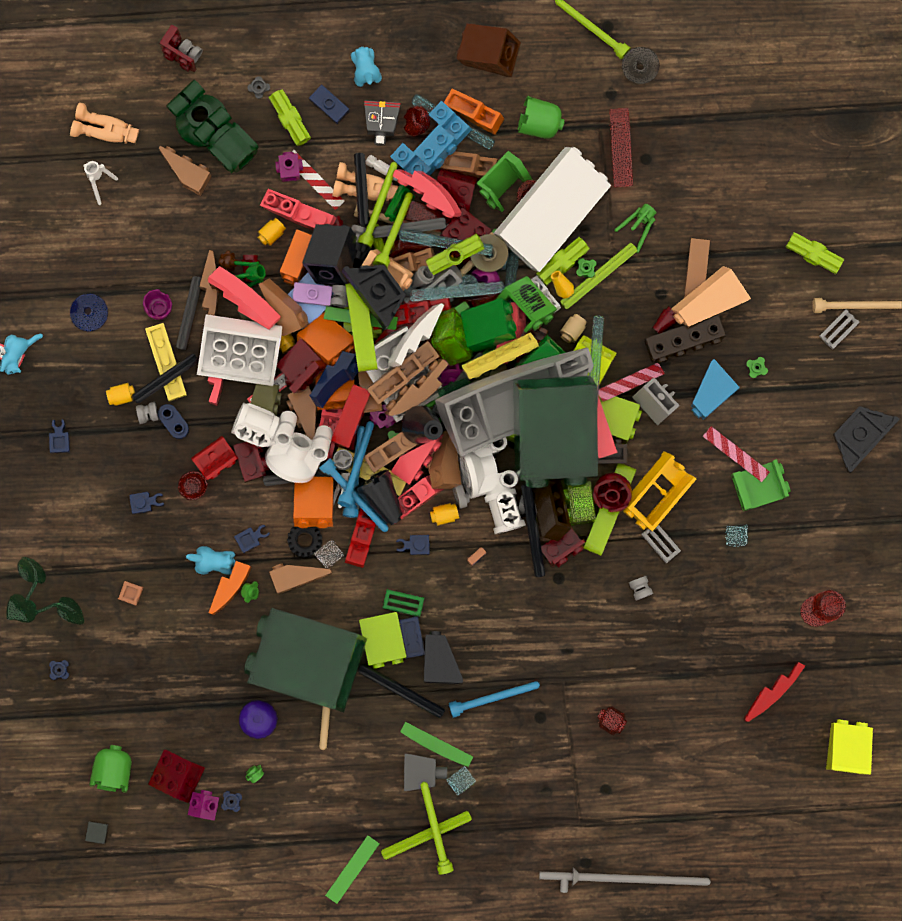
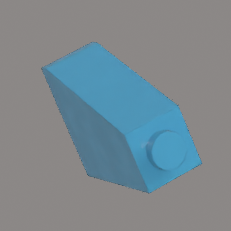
M715 359L709 364L691 404L694 415L697 418L701 417L703 420L740 388Z

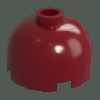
M613 472L607 473L597 480L594 486L593 498L599 508L608 509V512H619L629 505L632 497V488L626 477Z

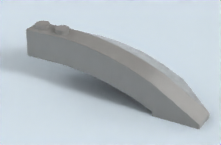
M586 347L523 364L486 377L435 399L440 418L459 456L462 457L507 436L540 425L534 410L520 397L518 393L519 386L523 384L531 385L550 408L554 405L557 406L556 403L559 404L558 401L563 403L560 399H563L561 396L567 398L564 393L567 394L565 391L572 394L567 388L575 392L569 387L570 385L582 392L585 386V379L588 373H591L594 366L589 348Z

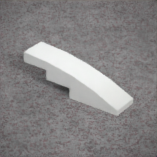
M442 303L432 306L408 329L396 346L387 363L393 368L402 365L406 354L416 352L420 341L430 338L444 307Z

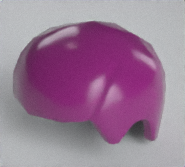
M478 268L472 271V276L476 282L483 281L485 283L484 289H491L492 292L498 290L500 276L497 271L483 272Z
M155 289L149 291L144 296L143 308L150 318L163 320L171 313L172 302L168 294Z

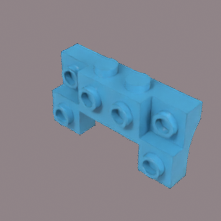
M442 101L429 113V116L438 123V126L413 152L402 143L390 156L400 167L412 175L414 171H423L430 176L444 164V160L448 155L456 151L459 143L472 130Z

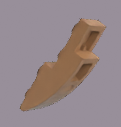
M435 359L429 365L428 369L430 370L428 373L421 375L416 381L417 386L405 384L398 391L400 395L396 400L392 399L387 404L385 414L387 416L401 414L428 399L442 385L437 378L448 366V363L443 359Z
M401 432L365 455L364 459L372 472L375 473L418 444L409 441Z

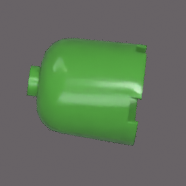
M530 96L526 97L523 105L526 106L525 114L520 115L518 133L544 139L553 138L558 130H562L564 125V119H561V109L553 103Z
M110 745V749L100 750L95 756L89 786L93 787L97 784V789L116 792L117 788L122 789L123 793L128 792L132 764L130 755L127 752L121 751L122 747Z

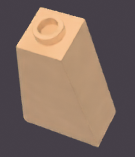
M723 266L672 308L675 314L673 317L680 325L691 326L744 303L751 298L732 269Z

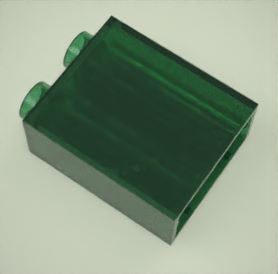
M574 376L513 380L515 471L520 481H525V485L528 487L541 488L549 485V479L564 478V483L567 485H583L587 483V477L598 476L597 385L592 377Z
M271 608L269 616L263 615L257 626L256 635L262 638L257 653L251 652L245 663L244 672L250 675L248 683L344 713L367 638L357 633Z

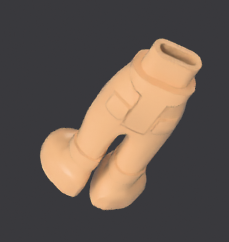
M78 103L75 113V119L78 121H73L70 136L78 137L81 134H86L88 137L108 142L124 141L125 144L127 142L136 143L139 129L133 128L131 124L128 125L118 118L99 115L93 112L89 113L84 103ZM79 121L89 122V123H91V124L100 125V126H103L104 128H97V127H93V126H91V125H88V126H87V125L82 124V123L79 122Z
M340 162L332 196L340 197L342 194L348 193L347 195L357 197L356 186L341 182L349 181L356 183L355 172H349L347 165ZM366 174L368 200L377 201L385 179ZM393 182L385 199L388 202L389 199L392 200L399 187L392 185Z

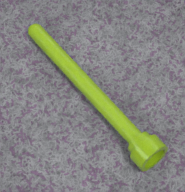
M555 0L556 5L611 46L617 57L621 60L625 58L631 47L625 43L622 44L615 41L565 1Z
M396 162L390 164L366 231L359 236L357 241L372 248L374 242L373 231L394 178L393 173L398 167Z
M408 192L405 195L382 253L375 257L373 265H385L388 268L390 264L389 253L412 201V193Z
M422 782L420 786L439 858L437 865L438 874H447L454 870L453 865L446 858L428 783Z

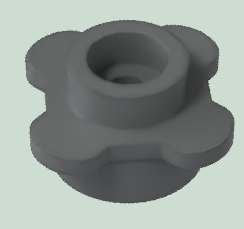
M258 76L247 88L249 92L255 94L257 99H261L263 94L270 90V85L265 83L262 77Z

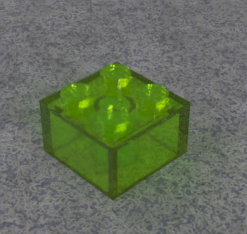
M455 308L442 311L433 329L431 341L434 348L439 350L442 358L450 366L471 360V349L467 348L460 314Z
M591 481L567 484L563 492L565 501L568 502L567 510L571 526L594 523L596 518Z

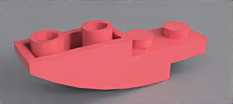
M395 169L393 177L398 179L397 182L404 186L410 185L414 187L413 191L423 195L421 200L427 203V207L434 210L438 208L443 211L442 214L449 218L461 216V211L453 197L434 178L423 171H414L412 175L403 169Z
M270 189L267 190L260 204L261 207L313 231L316 224L333 225L336 220L334 215L305 205L299 200Z

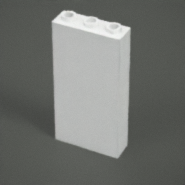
M565 147L493 233L500 237L507 247L533 271L540 272L611 186L607 182L608 178L603 173H598L594 169L595 165L587 159L584 160L581 157L582 153L575 147Z

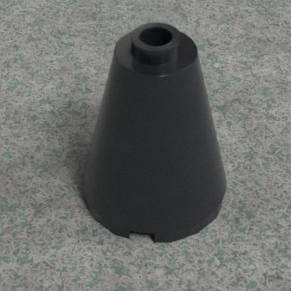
M414 406L407 410L402 418V432L412 443L425 444L438 439L442 435L443 428L437 414L427 406Z
M389 470L380 471L371 476L369 480H364L355 487L357 493L386 524L390 523L393 525L401 520L400 516L403 514Z

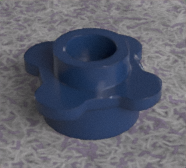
M66 660L62 662L51 661L49 664L51 667L50 678L53 680L57 678L67 679L69 677L67 672L69 663Z
M229 791L224 792V800L221 804L222 809L238 812L242 795L240 793L232 794Z

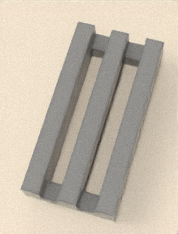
M845 309L819 337L833 350L859 324V321ZM846 316L847 319L827 339L825 335ZM851 321L853 324L832 344L830 341Z
M659 525L656 529L675 550L673 553L654 531L652 532L649 529L644 531L641 535L665 563H668L681 551ZM648 533H650V534L653 536V538H654V539L660 544V546L666 551V553L669 555V557H666V556L663 554V552L657 547V545H656V544L651 540V538L647 535Z

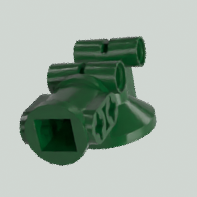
M195 80L191 81L166 105L171 113L176 116V127L180 136L190 145L207 147V150L231 174L239 172L255 157L259 146L237 123H229L232 118L218 99L210 95H204L205 90ZM199 109L208 111L207 119L203 122L194 121L192 115L195 111Z

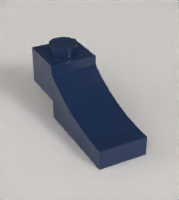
M342 351L334 366H326L310 394L316 407L323 408L339 387L349 380H354L356 374L359 373L356 354Z

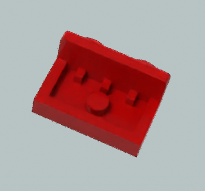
M221 436L191 459L205 479L209 480L216 478L225 467L229 468L234 465L238 457L224 437Z

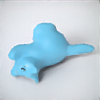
M359 47L352 52L351 59L356 66L354 74L355 84L362 87L364 83L369 85L373 81L379 83L382 75L379 68L374 64L373 49Z
M36 334L29 340L15 335L8 336L4 342L6 353L1 358L0 371L4 372L5 370V373L8 375L16 372L21 373L18 367L19 358L29 346L41 339L43 335Z
M201 546L197 549L196 554L186 555L188 560L195 562V571L202 575L208 574L211 571L231 575L232 567L235 565V553L233 551L215 552L207 546Z

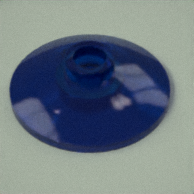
M84 294L76 298L72 303L70 317L73 324L80 330L95 331L105 324L108 317V308L101 297L95 294ZM87 308L91 309L90 314H85Z

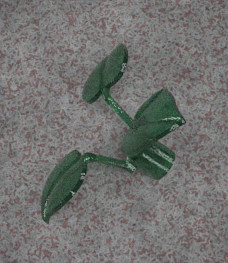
M21 557L17 565L18 572L24 580L32 582V587L26 598L20 594H14L9 598L6 612L7 620L30 623L37 614L53 607H58L57 613L64 620L74 624H84V617L80 606L69 597H61L59 603L55 602L36 610V604L29 600L37 583L43 584L45 582L46 574L38 562L28 557Z

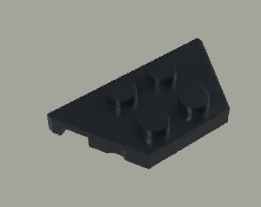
M365 265L359 268L345 266L342 269V273L382 328L386 330L406 294L385 265H374L372 267Z
M861 406L854 411L833 434L849 473L857 467L900 418L889 416L879 411H872Z

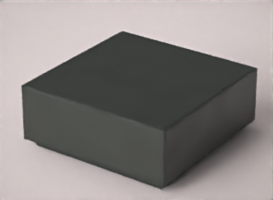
M89 821L85 841L105 844L108 824Z

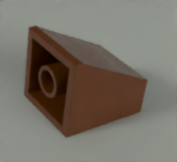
M467 23L465 30L462 32V42L457 50V59L464 66L512 77L521 42L507 28Z

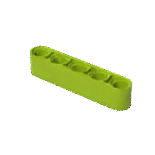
M347 283L345 285L358 372L377 370L369 308L353 286Z
M618 463L614 473L623 475L631 484L636 469ZM605 508L599 509L584 545L585 550L600 556L602 555L619 512H608V509Z

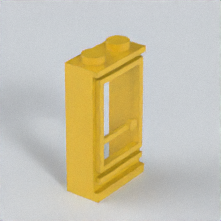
M663 451L659 460L633 489L631 501L623 510L630 518L634 517L637 520L635 523L641 529L645 530L647 528L652 532L696 480L694 476L684 471L685 467L673 460L675 458L673 455ZM661 474L673 485L667 493L665 489H662L655 482ZM653 484L660 490V494L665 496L651 513L645 517L634 506Z

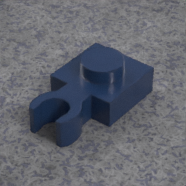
M62 419V425L56 427V421L53 420L52 427L55 433H49L50 453L70 452L69 433H63L66 425L65 421Z
M149 492L129 495L132 514L151 512L152 505L158 507L165 505L164 502H156L158 497L163 496L161 493L155 494L153 497H150Z
M265 525L259 526L255 532L250 527L234 536L243 554L259 546L258 539L269 537L270 533L261 534V529L265 528Z
M410 535V541H405L404 539L396 540V542L404 544L402 549H397L398 552L410 549V555H430L429 535Z

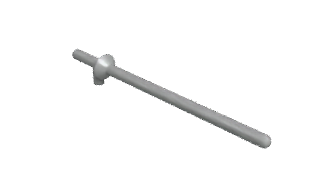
M574 867L572 868V873L539 872V879L561 880L560 892L563 893L568 892L569 880L572 881V886L578 881L708 886L711 883L709 878L578 873Z

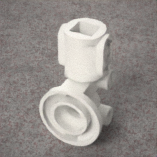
M250 403L242 404L231 431L232 434H235L241 440L259 447H267L268 449L265 453L267 466L277 476L294 483H305L313 479L321 462L327 459L333 435L330 427L321 425L316 429L315 436L311 440L304 434L294 433L297 416L292 411H284L280 417H277L271 411Z
M506 437L495 441L498 444V448L491 443L462 457L458 454L459 469L464 478V489L468 492L470 499L486 495L484 498L485 502L489 503L496 527L493 529L495 534L526 526L525 521L521 520L515 499L516 490L515 488L512 489L518 482V476L511 470L498 473L493 455L506 447ZM503 478L508 480L509 485L504 482Z

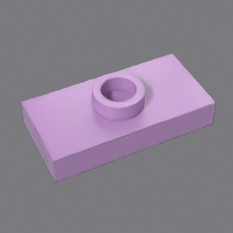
M294 282L292 299L295 302L331 306V286Z

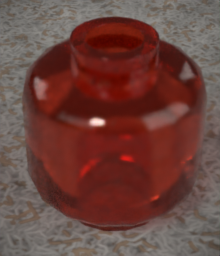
M613 706L608 707L606 710L602 709L597 717L600 720L599 727L611 735L620 734L627 723V720H625L626 715Z

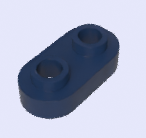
M170 404L161 406L158 411V417L174 438H185L189 433L188 424L174 406ZM167 410L171 411L169 417L164 416V412ZM177 426H182V431L177 432L175 430Z

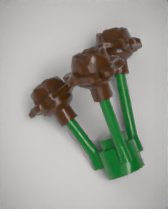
M229 250L221 254L219 266L228 272L234 271L237 265L249 266L244 274L235 276L238 279L247 278L251 280V283H246L250 288L257 283L263 282L266 271L258 261H238L235 259V254ZM209 283L212 289H216L217 293L223 292L219 288Z

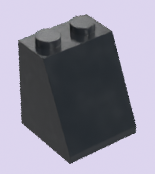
M316 224L302 262L316 284L346 286L345 284L350 283L342 273V269L345 266L353 268L357 237L351 227L346 225Z
M430 631V635H426L424 683L463 684V677L446 636L441 635L440 631Z

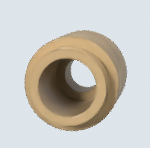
M574 314L560 330L561 338L567 343H575L586 328V320Z

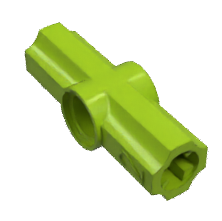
M283 89L272 93L269 96V100L278 113L277 116L285 130H288L296 146L307 143L311 137L301 122L302 119L298 111L291 105Z
M795 232L786 248L803 256V259L815 266L819 265L834 274H837L844 261L843 258L828 251L823 244L817 241H810Z
M476 233L426 259V263L431 273L435 275L453 265L460 264L462 260L480 252L485 247ZM452 251H458L460 253V256L458 258L451 257L450 253Z
M578 237L564 250L558 251L550 259V262L540 272H537L536 275L545 286H548L552 282L551 274L553 272L560 271L562 274L566 273L590 248L583 239Z

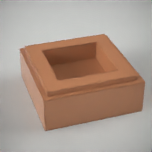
M480 547L468 558L467 562L473 566L486 554V551Z
M125 581L118 599L137 606L143 587Z

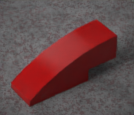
M353 384L331 442L348 449L350 448L371 397L367 389Z

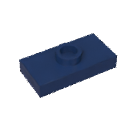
M322 84L309 97V100L336 124L350 111L346 105Z
M418 617L399 620L406 657L411 658L425 655Z

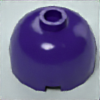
M261 700L251 701L246 704L239 715V725L242 731L247 736L255 739L266 738L271 735L278 722L277 712L274 707Z

